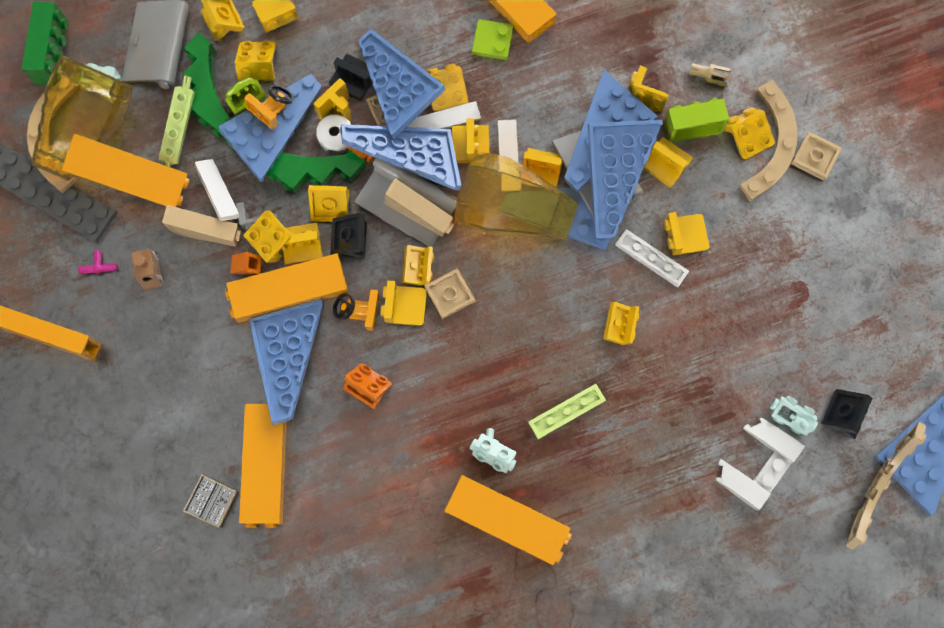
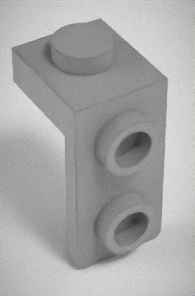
M244 202L236 203L239 213L236 221H239L242 229L247 231L259 217L249 219L248 210Z

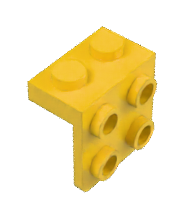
M254 0L252 2L266 33L299 19L296 8L290 0Z
M245 41L239 44L235 59L238 81L247 78L257 79L258 81H274L273 57L276 49L275 42Z
M449 64L442 70H438V68L427 70L446 89L431 103L435 112L468 103L462 69L459 65Z
M640 66L638 72L634 71L628 89L650 110L662 112L669 95L642 85L647 68Z
M754 107L744 110V113L739 116L730 117L724 129L726 132L733 133L740 156L743 159H748L773 146L775 143L764 110L755 109Z
M269 210L264 211L243 235L266 263L279 262L282 259L279 251L291 239V234Z
M676 212L668 213L664 220V228L668 232L669 238L667 242L672 256L709 249V241L702 214L677 217Z
M388 280L387 286L383 287V298H386L385 305L381 306V316H384L385 323L422 326L425 316L426 289L397 286L395 281Z

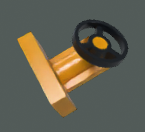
M277 85L270 86L268 90L270 97L263 103L250 93L244 97L245 108L271 130L278 126L277 115L287 107V104H291L294 100V96L289 90Z
M370 290L369 302L354 300L351 295L346 293L339 295L333 304L334 316L340 320L355 319L365 321L366 330L374 331L380 297L379 291ZM345 296H348L350 298L348 299V302L345 300ZM341 300L340 312L337 314V305Z

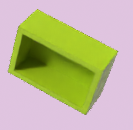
M712 98L707 102H692L687 106L675 105L671 107L663 123L667 140L675 143L722 134L729 121L724 98Z

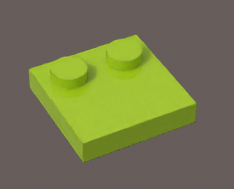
M478 19L472 55L508 60L514 24Z

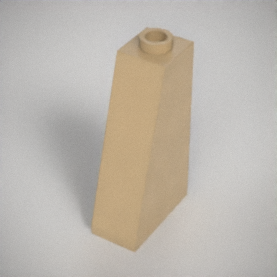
M394 179L385 193V205L442 238L445 233L449 235L454 226L452 224L453 217L399 180Z
M170 205L166 206L162 224L174 235L237 247L238 241L242 240L243 231H241L242 229L236 223L229 221L220 222L218 218Z

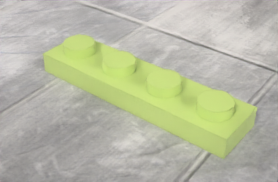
M594 384L528 423L537 439H540L604 403L606 400L597 384Z

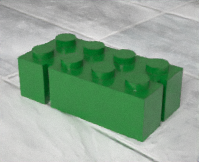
M33 1L21 69L35 85L51 86L61 77L59 68L63 62L62 52L63 46L66 45L65 34L69 28V21L53 2Z

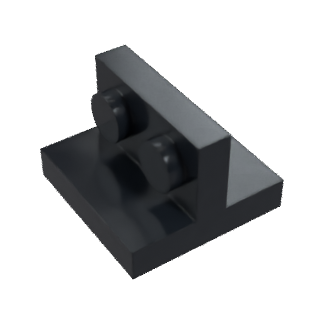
M347 53L343 60L337 57L334 61L336 71L329 81V86H332L340 78L345 82L349 96L362 101L372 84L366 62Z
M355 213L332 219L330 255L338 253L339 256L347 254L358 259L365 258L367 229L365 214Z
M836 389L821 424L828 428L838 429L848 438L856 439L873 398L868 394Z

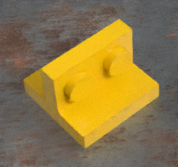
M201 0L204 6L201 13L214 41H220L229 31L241 32L245 28L232 0Z
M339 78L313 103L320 120L334 113L344 116L349 121L352 120L351 110L348 107L349 103L347 101L349 94L346 84L342 79Z
M466 118V126H452V140L457 163L490 162L489 125H474V118Z
M662 137L652 147L643 169L672 188L693 157Z
M528 148L523 157L520 183L556 191L563 165L562 159L556 153Z
M309 185L308 196L311 221L332 222L333 218L349 215L350 189L341 186Z
M317 222L286 228L291 234V239L282 248L286 266L323 257Z

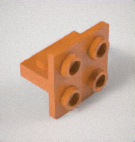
M360 363L345 375L343 380L346 382L342 389L375 410L392 383L385 376L379 375L369 366Z

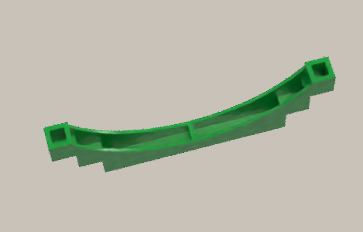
M198 32L184 47L187 53L186 57L192 62V65L182 75L192 78L190 89L195 92L190 116L195 115L201 125L204 127L208 125L215 136L225 139L218 126L231 120V118L220 103L213 80L212 60L213 53L216 50L213 44ZM225 139V143H226L230 148L233 149V147H232V146L229 144V142ZM351 150L347 154L331 157H302L282 152L266 175L274 182L276 180L281 183L280 186L289 193L291 191L296 195L308 180L314 186H327L338 175L343 181L346 182L348 180L353 184L367 167L365 161Z

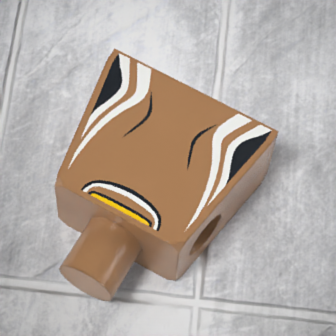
M152 249L132 252L134 275L142 288L147 290L163 286L158 252Z

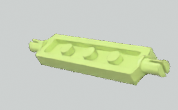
M184 76L182 86L175 87L158 158L165 166L170 168L172 165L179 163L195 94L190 89L192 78Z

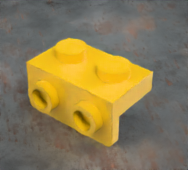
M405 246L401 283L421 287L430 283L433 275L431 271V264L434 260L433 247Z
M610 302L603 339L620 345L632 344L636 336L635 329L639 319V307H629L617 302Z

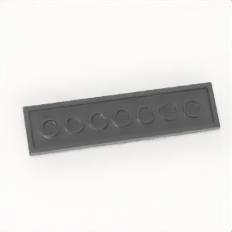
M0 143V187L98 243L118 212L73 185L62 194L41 174L34 162Z

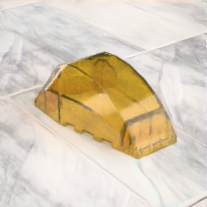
M60 55L45 88V98L41 108V120L38 125L37 141H35L31 165L67 181L73 178L75 175L62 171L73 135L77 134L106 144L123 123L132 97L133 86L64 55Z
M477 153L468 166L457 198L454 224L488 235L567 239L579 203L511 158L490 153Z

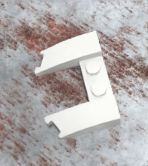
M763 418L758 419L760 423L753 427H750L749 424L743 427L746 432L773 451L754 480H751L722 459L718 462V466H723L721 478L716 477L717 482L756 511L761 509L771 495V491L805 447Z

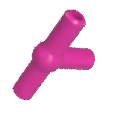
M95 250L94 265L79 266L78 273L100 274L101 272L117 271L118 266L116 263L102 264L101 251Z

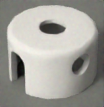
M338 114L324 117L316 128V136L321 149L328 155L330 153L329 150L337 151L338 155L348 153L346 145L342 144L341 133L339 132L337 136L329 134L331 127L336 126L340 130L341 124L351 125L348 119Z

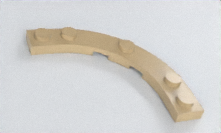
M65 74L54 82L39 98L32 110L27 128V143L34 164L41 174L62 194L76 182V179L71 174L62 171V167L53 158L48 147V124L50 118H53L60 105L79 89L77 84Z
M773 79L757 88L756 92L773 115L778 128L775 153L767 166L739 186L749 201L769 190L780 180L790 166L797 146V124L793 109Z
M918 422L895 447L896 451L891 459L887 458L865 495V498H867L862 509H859L846 544L847 547L854 550L859 544L863 545L868 536L866 530L872 523L871 515L882 491L889 487L891 476L906 456H910L917 445L921 446L926 439L924 434L926 425Z

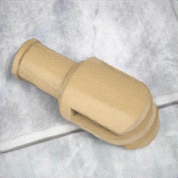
M692 63L689 75L703 77L708 83L728 87L729 83L711 78L716 77L730 80L729 75L714 72V69L732 73V69L714 64L706 67Z

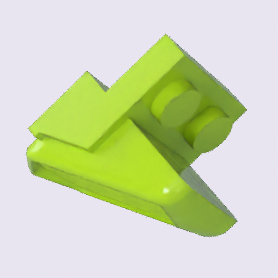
M247 78L242 80L226 92L225 101L235 117L247 110L244 97L249 93L260 102L267 99L266 93L257 79Z

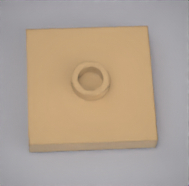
M808 131L791 165L825 181L842 147Z
M458 268L424 285L442 320L476 302Z

